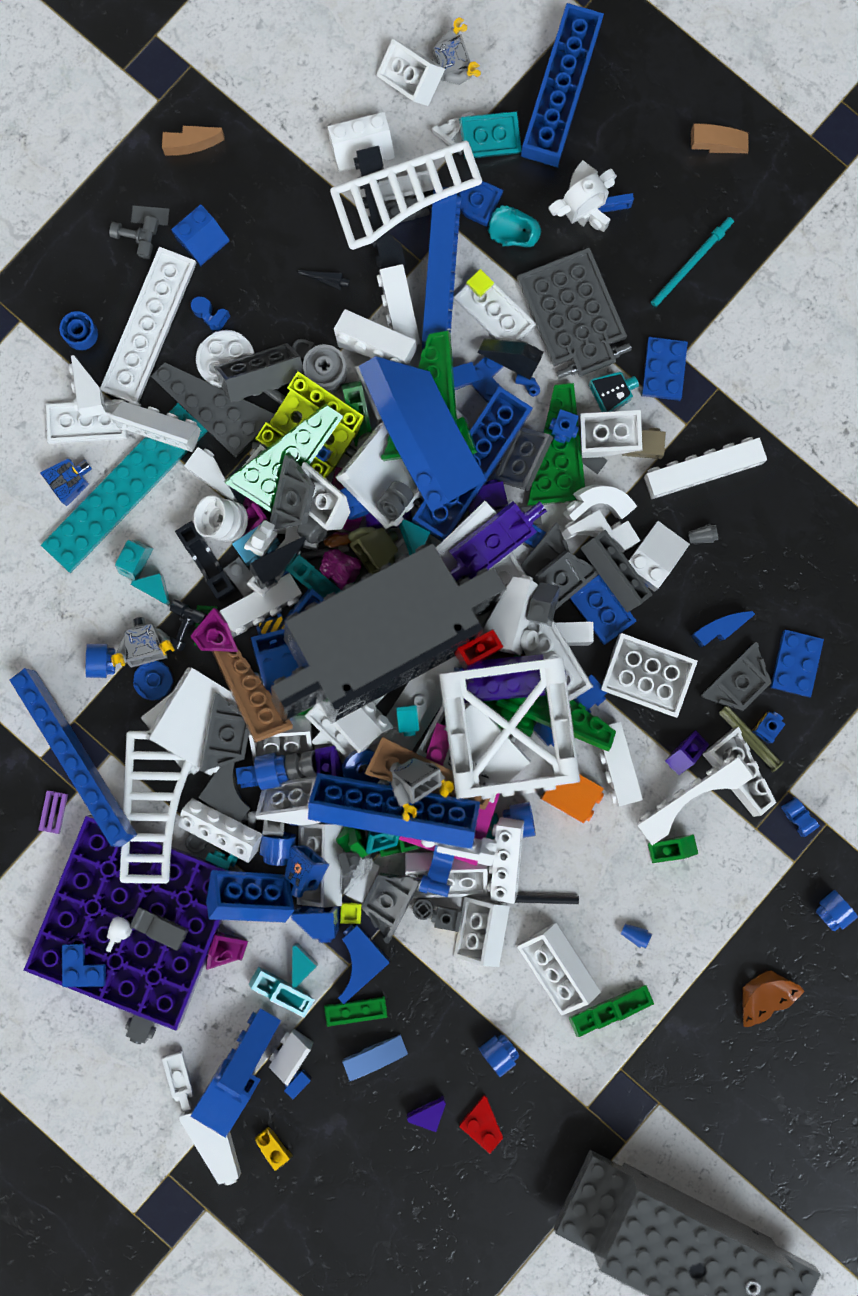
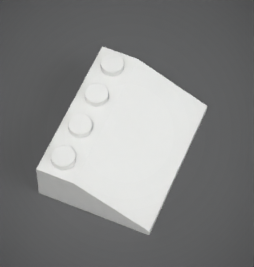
M621 633L618 635L601 690L677 718L698 661Z

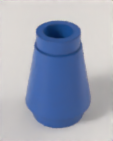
M626 923L621 932V935L637 947L645 949L652 936L647 929Z

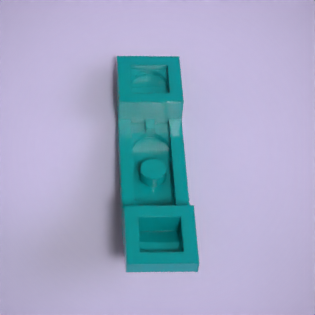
M299 554L286 570L306 588L313 589L323 598L333 592L335 594L342 592L340 588Z

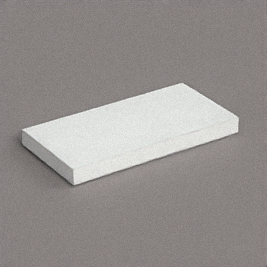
M495 283L480 298L467 285L453 297L495 340L520 342L536 326V323Z
M123 399L104 400L106 414L82 417L80 412L75 410L74 402L46 404L47 443L127 439V431L118 428L110 419L120 403L126 401Z
M471 704L465 709L471 756L472 760L477 764L502 732V729L491 718ZM508 737L483 769V772L494 784L509 782L531 761Z

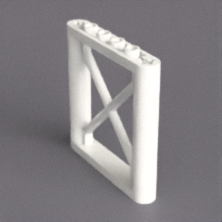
M563 657L439 674L456 798L481 796L482 799L494 798V794L502 793V796L515 795L514 791L523 790V793H533L535 788L543 787V790L547 791L556 789V785L580 782ZM536 669L540 671L541 680L509 722L466 689L465 679ZM545 687L547 690L556 757L516 728ZM464 699L504 728L474 769ZM510 734L553 765L554 776L481 786L479 783V774Z

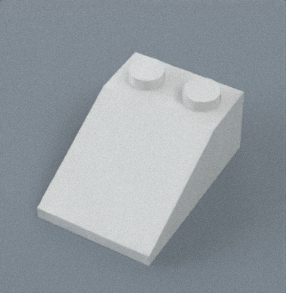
M392 39L376 76L412 101L428 106L445 69L431 59Z
M641 410L580 414L582 458L606 457L642 450Z
M657 521L628 561L642 581L655 592L670 574L690 544Z
M317 776L288 780L287 782H282L283 786L262 790L255 817L257 819L302 826L321 823L308 820V802Z

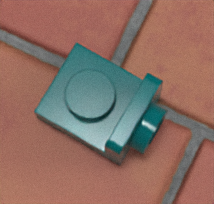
M215 850L214 852L210 851L205 860L228 870L230 866H235L238 857L230 854L229 858L226 859V854Z

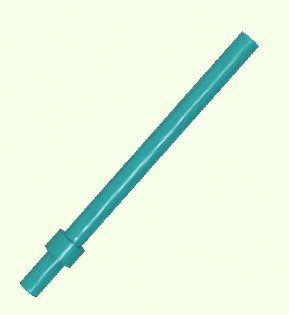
M728 217L720 227H716L711 232L710 238L651 301L654 307L661 303L716 241H720L725 236L726 230L734 223L731 217Z

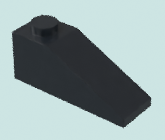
M484 338L477 353L530 380L544 351L524 342Z
M305 536L250 563V570L261 589L265 587L269 589L278 584L277 581L280 580L304 547L306 542Z

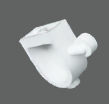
M612 169L605 171L600 177L598 174L589 175L572 186L565 194L564 199L555 201L548 209L553 216L558 215L561 217L566 214L573 224L606 203L609 193L607 189L615 184L614 179L617 176Z

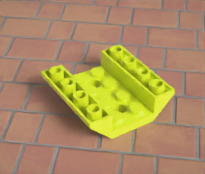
M297 371L287 387L290 391L270 423L265 422L255 439L269 447L323 405H329L344 416L332 432L335 438L334 443L328 445L325 442L324 444L333 453L327 462H323L315 457L310 464L312 468L326 478L337 466L354 440L364 416ZM297 411L302 414V420L299 423L293 421V414Z

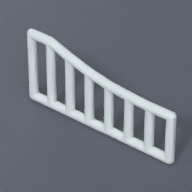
M462 141L334 186L330 189V193L348 246L354 250L373 243L395 225L422 208L458 192L480 185L482 178L469 142ZM462 150L473 179L461 182L452 156L453 153ZM445 157L454 186L444 190L433 160ZM425 163L436 192L426 198L414 168ZM405 170L408 172L418 201L408 208L396 177V173ZM385 177L389 178L400 213L392 219L389 218L377 180ZM368 183L370 184L383 225L375 232L372 230L358 187ZM351 190L366 237L357 240L353 236L340 197V193Z
M128 731L126 735L123 812L130 823L131 821H166L165 834L137 833V836L130 840L163 842V853L129 854L130 841L121 847L120 881L122 883L169 882L175 816L179 799L192 765L185 761L181 772H134V759L184 760L172 752L134 751L135 739H147L145 736L148 731ZM133 780H177L173 793L132 792ZM132 800L171 801L168 813L131 812ZM129 862L162 863L161 875H128Z

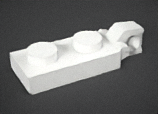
M183 1050L163 1056L162 1062L172 1098L175 1099V1102L180 1101L182 1111L191 1109L193 1106L190 1097L194 1096V1090Z

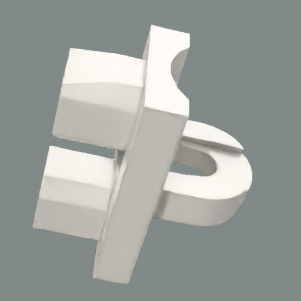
M263 521L246 542L244 549L251 550L254 554L263 557L277 537L278 533L273 531L275 525L268 521Z

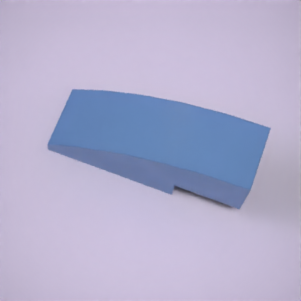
M400 1034L344 1058L343 1065L349 1080L352 1081L408 1055V1052Z

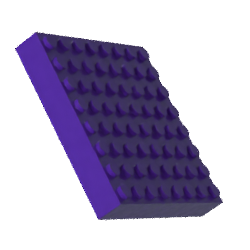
M85 816L23 971L62 986V945L85 944V965L106 964V985L66 988L177 1031L182 1024L206 963L214 935L218 932L222 920L209 919L206 900L212 870H233H226L205 859L171 846L170 879L168 883H122L120 881L121 847L111 846L93 816ZM130 841L129 854L163 853L162 842ZM129 862L128 875H161L162 863ZM141 907L155 915L173 921L189 929L181 948L175 950L132 928L130 936L119 943L115 942L111 952H108L106 948L110 939L107 938L111 921L115 917H122L128 920L131 925L138 908Z

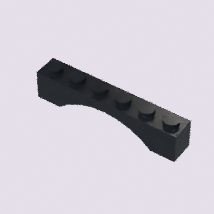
M379 146L356 151L357 157L353 159L356 170L360 169L361 177L384 169ZM368 183L360 186V190L364 189L366 197H362L365 209H369L370 216L368 218L375 232L383 223L380 219L370 184ZM388 231L373 242V248H378L379 253L376 256L378 268L382 267L384 269L401 264L406 267L402 245Z

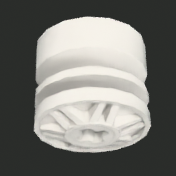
M207 496L198 503L195 509V529L206 538L224 542H235L242 537L247 528V511L239 502L217 496Z

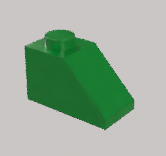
M694 834L661 840L653 845L648 843L652 863L681 860L699 854Z

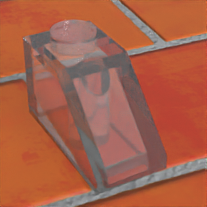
M346 853L347 859L357 855L360 865L350 868L352 875L344 877L341 868L340 894H349L369 876V870L371 871L373 867L370 854L361 858L357 853Z

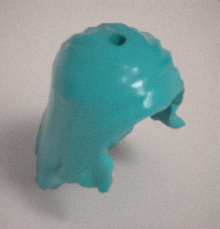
M501 205L500 208H496L492 213L488 232L491 239L501 243L503 246L532 247L540 238L541 228L539 222L531 216L513 207Z

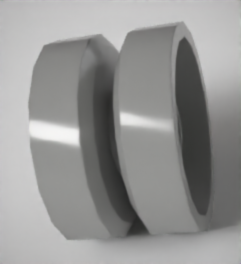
M322 344L313 347L307 352L302 365L304 375L330 393H334L342 388L341 384H344L347 378V367L345 358L340 350L334 346Z

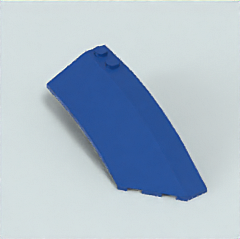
M377 356L358 366L381 419L431 512L487 480L450 413L430 371Z

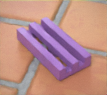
M47 790L39 831L60 834L68 794ZM52 795H53L54 798H53V802H52V807H51L49 822H48V826L45 827V826H46V821H47L48 812H49L51 797H52ZM62 797L56 827L52 828L58 798Z

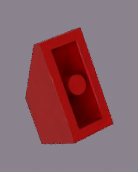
M491 630L459 647L454 654L464 671L502 649L503 645L495 631Z

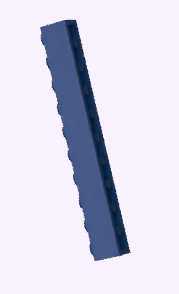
M27 668L21 670L10 679L11 684L109 844L113 847H122L137 836L136 831L37 671Z

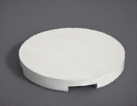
M231 330L216 331L198 347L196 354L198 371L206 382L223 389L214 366L254 354V350L249 341L240 333Z

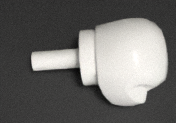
M122 917L113 918L108 930L107 938L110 939L106 951L111 952L115 942L119 943L130 936L132 928L128 920Z

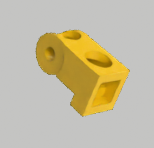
M266 1128L255 1137L261 1152L275 1171L293 1157L271 1128Z

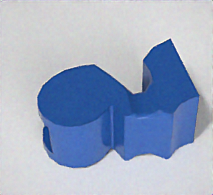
M196 297L191 302L194 314L198 318H203L211 330L220 331L230 318L228 310L225 309L218 310L212 316L213 307L205 297Z
M793 797L791 801L781 806L786 814L785 816L799 827L797 831L801 837H806L820 826L796 797Z

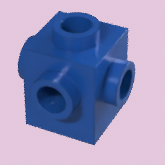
M560 409L557 419L553 418L549 429L553 430L551 436L554 437V440L565 443L570 442L571 437L576 438L579 427L576 426L579 416Z

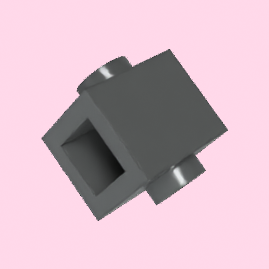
M134 1015L133 1018L130 1017L125 1026V1029L128 1030L126 1037H129L133 1043L145 1044L148 1039L153 1038L156 1032L155 1022Z

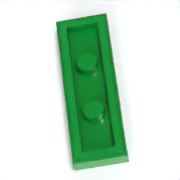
M385 996L324 1006L327 1027L388 1018Z

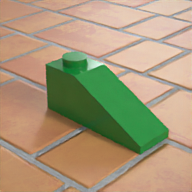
M361 380L341 384L345 403L364 416L359 431L354 438L355 447L361 435L372 432Z

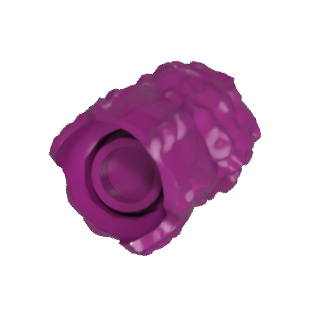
M330 549L324 552L320 571L328 579L332 578L337 586L342 589L356 580L360 574L362 562L357 558L347 556L339 549Z

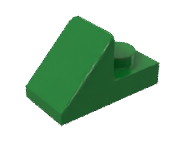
M345 826L338 835L336 842L345 852L352 850L354 853L357 852L361 858L367 856L365 830Z

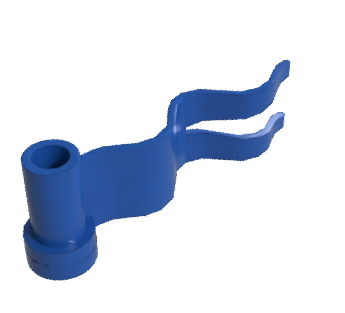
M435 845L428 876L423 875L419 892L426 894L430 892L448 897L451 885H447L454 855L437 852L438 846Z

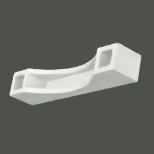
M740 754L736 757L734 755L729 756L723 761L724 765L719 768L716 766L706 772V777L695 779L689 784L690 788L685 791L680 789L673 794L674 798L669 802L664 800L656 806V811L653 813L648 811L640 817L641 821L638 827L651 845L669 834L677 813L692 798L715 789H737L754 777V773Z

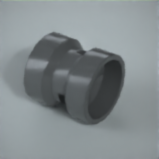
M419 898L414 902L413 913L416 918L420 920L430 918L433 913V905L429 899Z

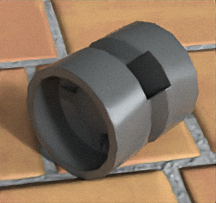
M392 482L377 502L379 512L386 518L398 519L405 507L413 499V492L402 482Z
M315 750L304 751L302 754L292 753L286 755L285 770L290 780L300 779L303 776H317Z

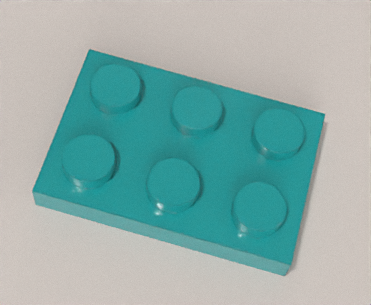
M517 112L459 118L462 141L469 142L474 158L519 154L522 152Z

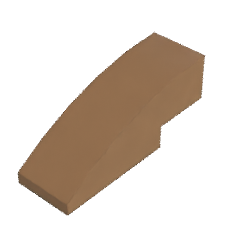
M694 124L691 130V149H709V153H748V133L719 125Z
M183 126L182 133L163 132L162 149L165 155L195 153L224 140V133L222 128Z

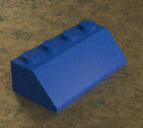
M212 870L206 900L209 919L286 923L295 911L290 882L285 878V875Z
M298 906L291 914V919L312 939H318L319 943L331 942L332 939H335L340 929L339 906Z

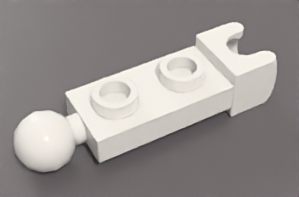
M474 838L472 849L421 840L422 845L427 848L437 845V852L477 860L478 864L493 865L497 845L496 840Z

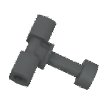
M146 216L143 228H138V231L122 228L121 223L112 222L109 234L111 238L119 239L120 236L136 239V243L139 244L137 255L141 258L150 259L153 249L151 240L152 236L156 235L159 221L155 217Z

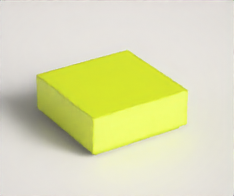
M480 269L466 282V285L480 298L494 285V282Z
M342 902L340 923L361 924L362 903Z

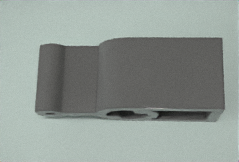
M141 907L138 908L130 925L131 928L175 950L181 948L189 929Z

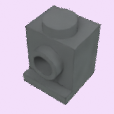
M438 906L437 910H433L431 922L435 923L434 928L459 932L462 910ZM443 916H449L450 921L448 923L443 922Z

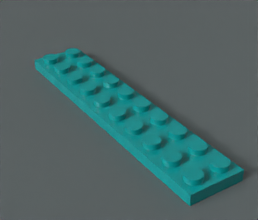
M177 404L169 412L178 416L179 420L185 421L189 419L196 422L201 430L198 441L208 432L181 405ZM145 437L41 546L69 573H72L188 451Z

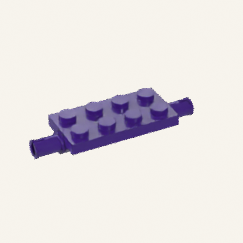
M512 501L453 547L449 552L458 563L450 573L455 582L464 575H468L470 579L477 577L476 573L482 569L487 568L489 570L534 535L536 530L532 526L533 522L547 512L542 503L539 501L525 513Z
M540 654L488 659L468 670L544 660V656ZM539 669L465 679L467 691L481 701L528 697L541 680ZM544 689L539 696H546V690Z

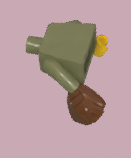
M360 527L350 533H333L324 539V544L330 548L350 544V547L368 572L376 574L380 572L379 569L388 563L391 565L395 563V554L398 552V548L394 542L399 537L393 530L387 533L384 528L376 530L374 527Z

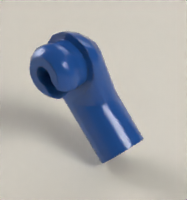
M517 374L515 384L524 385L532 397L539 395L540 386L535 378L531 377L529 380Z

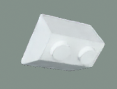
M295 1029L291 1033H285L280 1041L283 1044L279 1051L275 1049L269 1058L272 1061L269 1068L286 1085L289 1084L314 1043Z

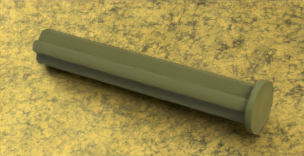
M729 706L722 708L719 712L720 715L733 729L739 727L742 732L741 735L747 744L771 768L772 773L776 771L784 761H780Z

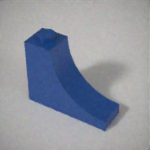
M351 924L343 932L345 936L342 940L349 950L352 961L350 981L338 997L343 1004L390 963V959L359 924L355 927Z

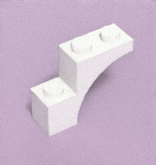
M600 510L594 513L592 511L585 513L581 516L582 520L578 522L576 520L571 521L565 525L567 529L561 533L565 540L575 536L596 537L606 530L622 553L640 542L629 521L623 524L619 521L610 527Z

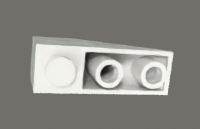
M72 355V363L69 364V370L71 375L74 376L71 386L73 393H76V399H74L75 410L79 411L82 417L106 414L104 395L99 386L76 357Z

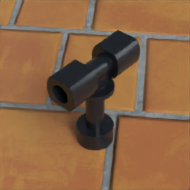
M173 600L169 610L180 615L179 620L182 623L176 638L171 637V644L175 649L184 651L186 642L183 640L189 625H194V623L201 624L208 614L201 610H192L190 605L179 600Z

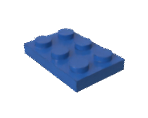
M648 338L642 387L643 397L681 401L687 341Z
M600 575L596 576L569 598L585 621L593 622V631L603 645L636 622L630 611L628 613L625 611Z
M783 630L770 688L811 697L824 639Z

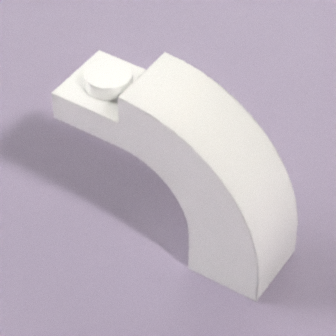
M582 160L573 173L569 189L583 178L592 174H598V171ZM596 209L579 219L578 222L584 226L589 221L594 229H600L604 232L609 225L610 218Z
M590 485L581 488L573 494L577 501L571 502L563 514L567 519L574 521L592 505L603 503L615 518L623 519L637 505L626 493L617 488L605 485Z

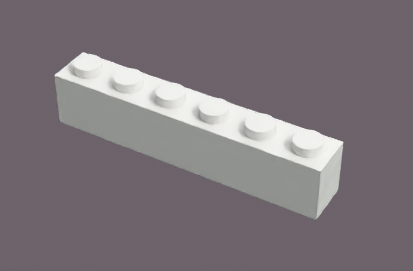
M753 437L743 439L741 444L738 445L730 443L723 446V449L719 451L711 449L704 452V455L700 457L692 455L685 458L686 461L681 463L673 461L662 469L659 467L651 468L644 476L650 497L654 499L761 465L767 461L760 438L753 440Z

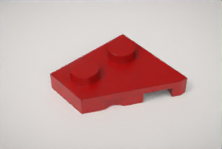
M484 1094L460 1122L459 1127L490 1154L503 1139V1135L487 1096Z

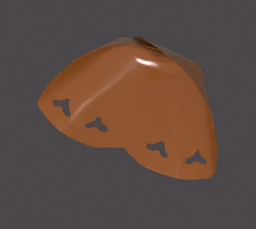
M766 971L743 987L744 1027L760 1024L768 1020L774 1011L790 1007L804 993V990L800 985L773 971ZM792 990H798L797 992H794V995H791ZM781 998L787 999V1001H783L781 1004L779 1003L781 1001ZM759 1010L766 1011V1013H762L761 1016H759Z

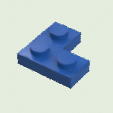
M484 357L474 366L480 381L470 385L489 403L500 386L493 377L504 366Z
M85 944L62 945V987L106 985V964L85 965Z

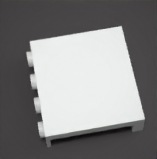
M382 422L336 476V479L385 528H389L393 525L395 527L398 526L404 519L402 517L404 513L409 512L413 508L414 500L422 495L402 459L383 461L381 459V455L384 454L389 442L387 441L389 433ZM399 481L412 490L413 499L405 507L399 518L392 520L379 512L377 502L392 482Z
M188 667L145 737L200 769L214 693L220 694L221 697L238 708L229 690L195 669ZM219 766L209 769L205 773L212 775L218 771Z

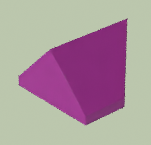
M245 497L243 506L247 511L248 524L242 537L262 524L263 521H268L258 504Z
M213 608L191 634V638L201 651L238 652L227 622L219 611Z
M220 931L214 935L208 954L206 970L233 961H242L248 941Z

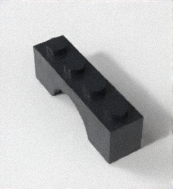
M190 521L175 530V533L195 561L215 597L221 601L236 592V588L204 537L195 529L194 522Z

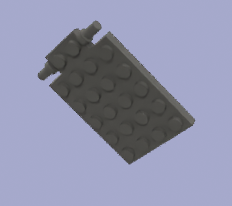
M590 248L517 276L518 283L553 366L555 367L570 360L573 361L567 368L556 371L558 379L570 374L572 376L578 374L579 377L616 363V358L632 350L629 343L620 347H610L611 344L626 339L627 335Z

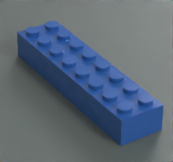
M566 3L522 146L521 157L558 167L604 13Z
M457 193L432 204L422 351L426 347V340L429 334L443 331L451 333V330L447 329H451L452 311L449 310H453L461 195H457Z
M500 386L470 430L478 452L473 455L487 480L533 409V407ZM486 481L432 512L424 500L412 518V523L429 531L430 535L443 542L456 529Z
M318 773L308 802V820L472 849L480 802L450 796L443 797L439 794L429 793L414 804L409 802L410 806L416 808L417 814L413 818L412 814L407 812L410 819L405 821L402 817L404 808L403 806L400 807L392 786Z

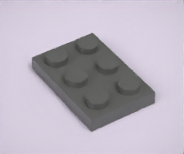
M522 427L507 449L494 479L498 480V482L503 481V484L529 491L553 437L550 434Z

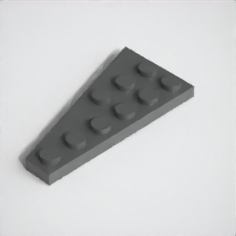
M164 363L151 376L235 458L255 440L265 422L270 423L275 415L244 399L238 402H230L222 389L167 363Z

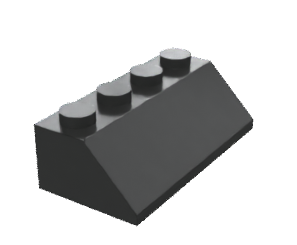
M288 343L214 366L223 391L230 402H238L245 397L257 396L262 394L263 391L275 390L282 385L291 383L297 371L304 375L301 357Z

